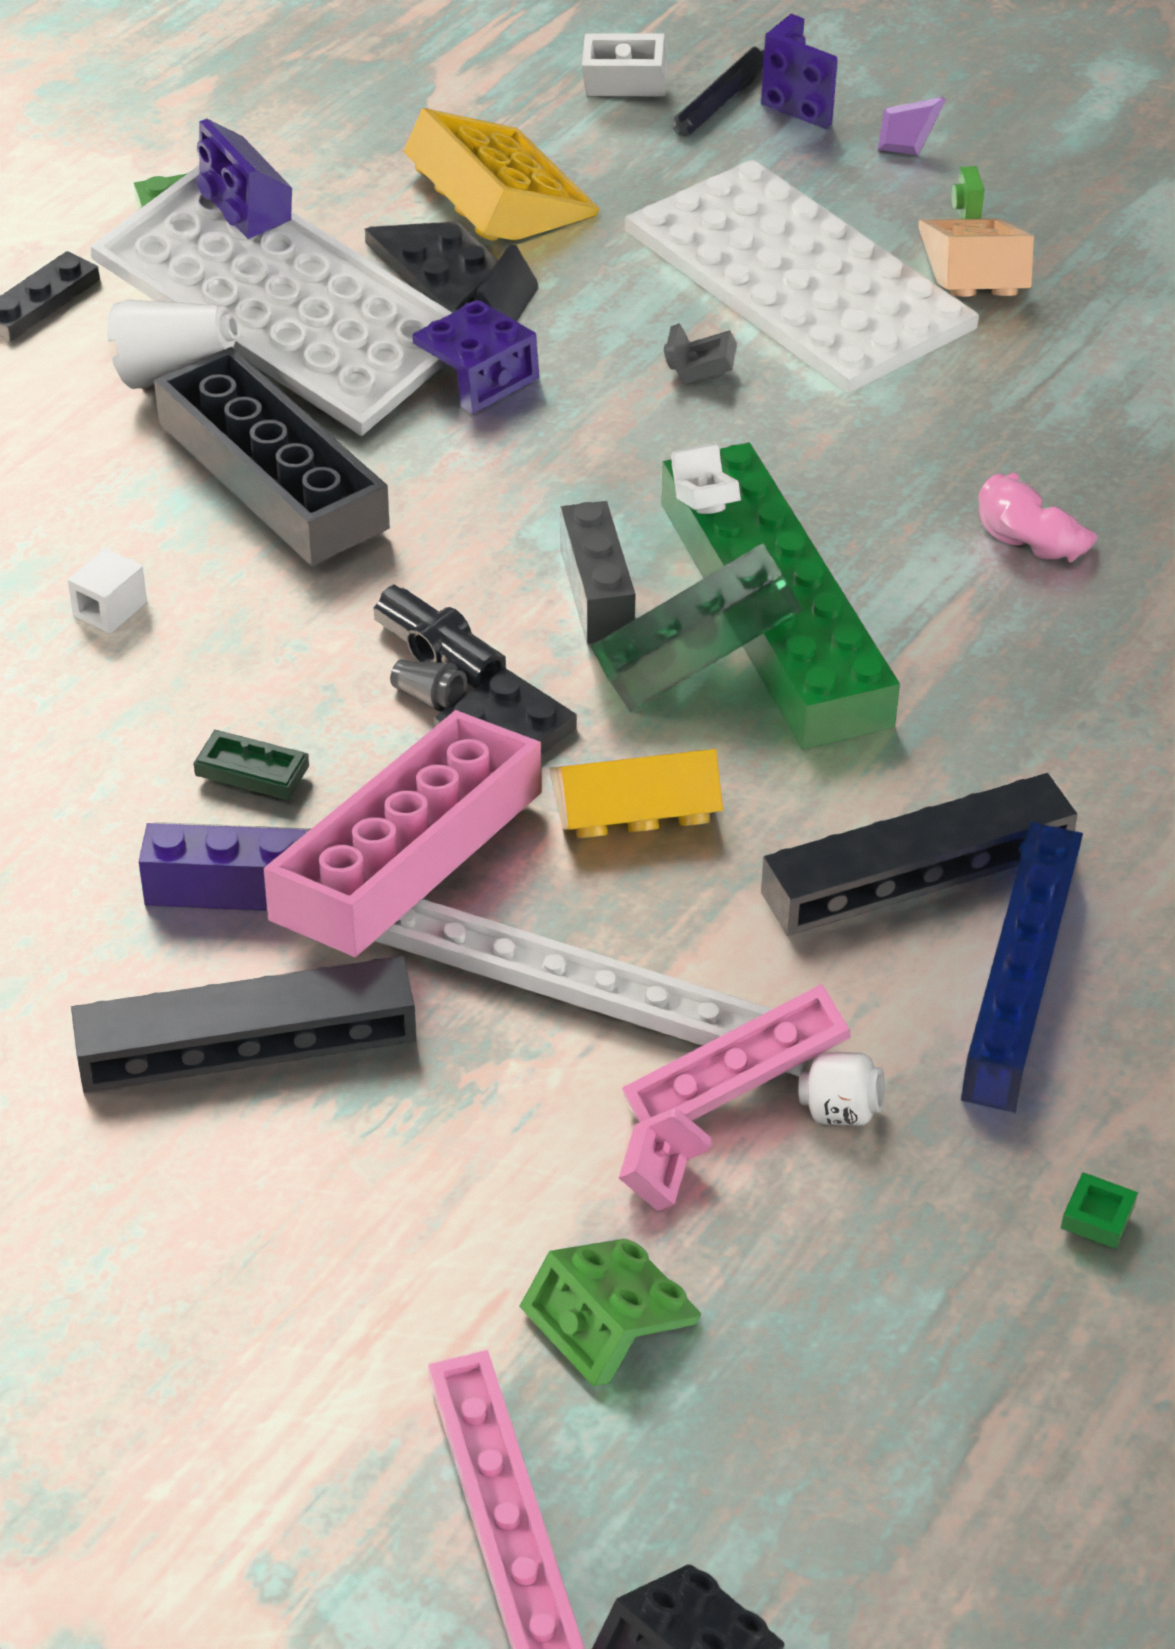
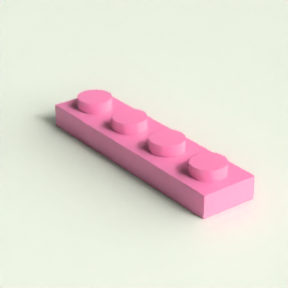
M820 984L622 1087V1090L638 1122H642L672 1108L679 1109L688 1118L694 1120L851 1038L850 1029L823 984Z

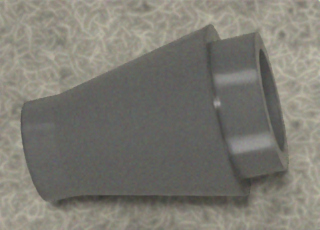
M400 659L394 664L390 674L392 687L405 691L437 711L445 710L462 698L467 691V677L453 663L410 662Z

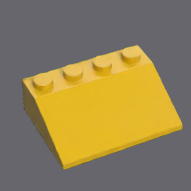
M422 108L403 150L416 164L415 170L428 177L435 184L434 189L439 194L447 197L455 205L454 210L473 223L475 226L474 230L478 235L491 241H497L498 237L510 240L523 239L595 217L600 210L578 186L516 127Z

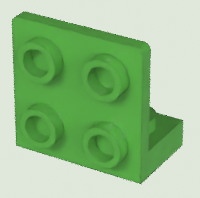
M627 1238L550 1250L519 1305L593 1387L610 1383L635 1337L696 1325L701 1316V1312L687 1299L684 1289L674 1281L669 1280L650 1261L648 1253L642 1246Z

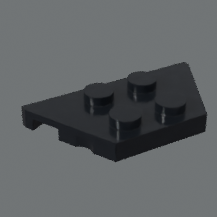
M457 221L365 228V243L408 285L452 313L461 309L466 303L477 301V290L498 261L490 251Z

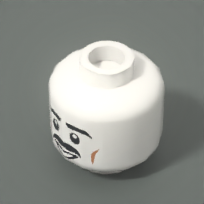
M822 1052L814 1058L810 1071H802L800 1074L798 1089L800 1104L809 1105L813 1119L821 1125L865 1126L871 1120L873 1113H881L885 1093L883 1070L881 1067H874L872 1059L864 1053Z

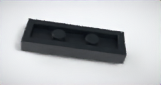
M66 251L0 295V337L11 342L100 280L99 266Z

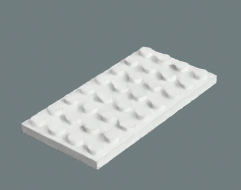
M754 159L743 162L736 167L625 216V231L847 394L977 329L979 314Z
M199 165L90 246L91 259L154 301L225 306L230 313L236 316L239 323L240 334L239 338L235 340L233 348L253 366L360 436H363L446 365L445 362L413 344L412 334L452 312L294 212L291 213V221L247 239L235 225L231 226L226 221L222 211L211 200H207L201 194L197 185Z

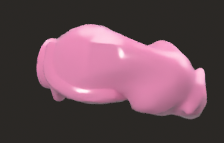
M1011 473L1007 476L1004 474L992 476L984 483L979 492V515L984 528L993 537L1006 544L1023 545L1027 543L1032 548L1036 558L1049 560L1066 557L1069 562H1073L1078 556L1084 555L1094 546L1098 539L1094 531L1080 525L1073 516L1060 508L1052 506L1043 509L1040 494L1028 484L1019 481V476L1016 473Z

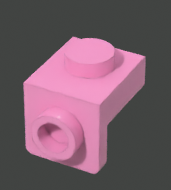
M676 1108L639 1122L634 1126L619 1179L655 1210L660 1211L673 1206L687 1160L709 1151L712 1138Z

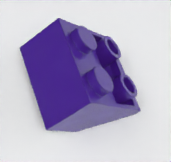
M207 118L199 121V142L197 143L199 175L197 176V185L204 198L211 200L222 211L226 221L231 226L235 225L247 239L291 221L292 187L242 135Z

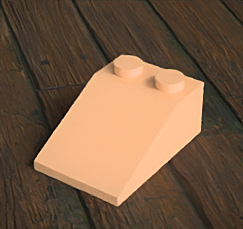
M1002 219L919 220V231L936 282L945 289H950V295L974 296L976 289H991V294L1012 296L1017 295L1018 288H1031L1034 236Z

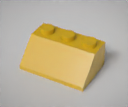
M716 749L549 768L562 829H576L577 838L608 835L607 825L627 823L628 832L659 829L658 819L677 816L679 826L710 823L709 813L724 811Z

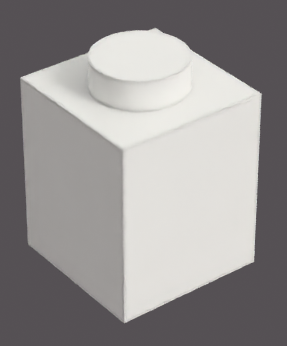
M104 548L67 579L73 616L109 634L148 602L143 565L107 548Z

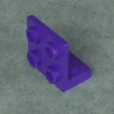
M790 14L765 34L761 105L828 129L833 124L838 58L835 55L806 45V38L803 36L805 18Z
M477 300L467 303L461 309L440 320L431 322L428 326L412 334L413 344L457 370L461 408L472 415L540 378L536 332L482 301Z

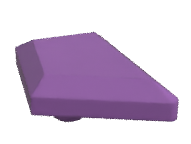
M939 97L884 108L878 150L919 156L946 102L945 98Z

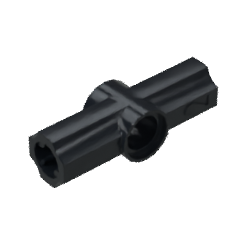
M395 584L382 591L378 603L373 607L374 620L405 640L417 662L453 663L457 666L458 670L465 673L467 684L473 688H476L503 667L506 668V656L473 635L467 620L459 611L452 607H445L438 611L407 589L399 588Z

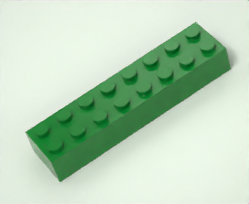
M751 443L730 445L719 449L722 472L739 482L741 500L725 503L726 508L716 513H698L697 510L676 498L672 460L663 461L661 506L802 751L895 728L900 689L899 681Z

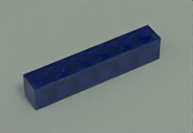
M1035 822L1030 823L967 1055L960 1101L1012 1113L1017 1111L1076 877L1083 838L1082 832Z

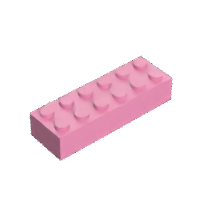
M455 710L264 868L268 920L356 958L542 793L541 742Z

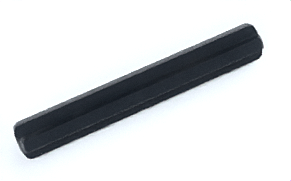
M756 46L751 47L674 117L676 125L673 128L675 132H681L684 136H690L763 69L764 49L760 51Z

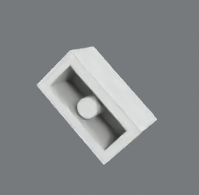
M585 33L582 71L586 95L665 96L668 58L664 33Z

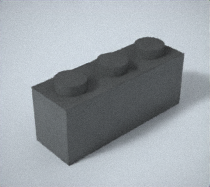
M583 502L560 506V551L586 643L635 638L636 594L608 502Z

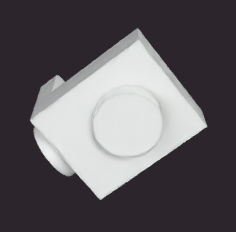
M710 443L672 452L671 460L676 498L702 514L720 512L726 508L725 503L741 500L739 482L722 472L720 451L717 445Z

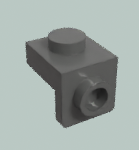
M676 324L670 327L668 341L664 345V356L669 368L672 370L676 369L685 385L705 378H718L726 372L732 371L737 342L730 330L690 342L682 326Z

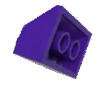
M172 822L146 823L138 860L144 905L267 911L264 868L312 828Z

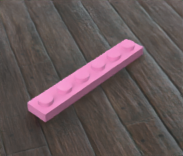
M488 1350L428 1364L429 1380L511 1649H584Z

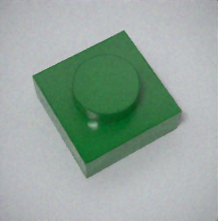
M1082 1172L1064 1211L1061 1229L1117 1249L1135 1208L1138 1192Z

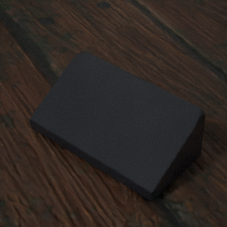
M510 244L505 249L477 290V300L484 302L515 321L518 320L538 290V282L517 245Z

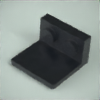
M687 1564L616 1598L592 1649H783L785 1643L768 1629L766 1622L760 1616L746 1610L724 1592L710 1574L697 1569L691 1564Z

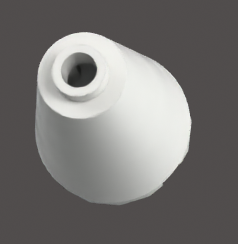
M126 299L112 305L107 321L108 342L116 340L119 354L118 356L111 357L113 365L120 379L130 389H146L155 385V379L217 352L226 350L229 347H234L235 340L239 338L240 334L236 316L230 313L223 305Z

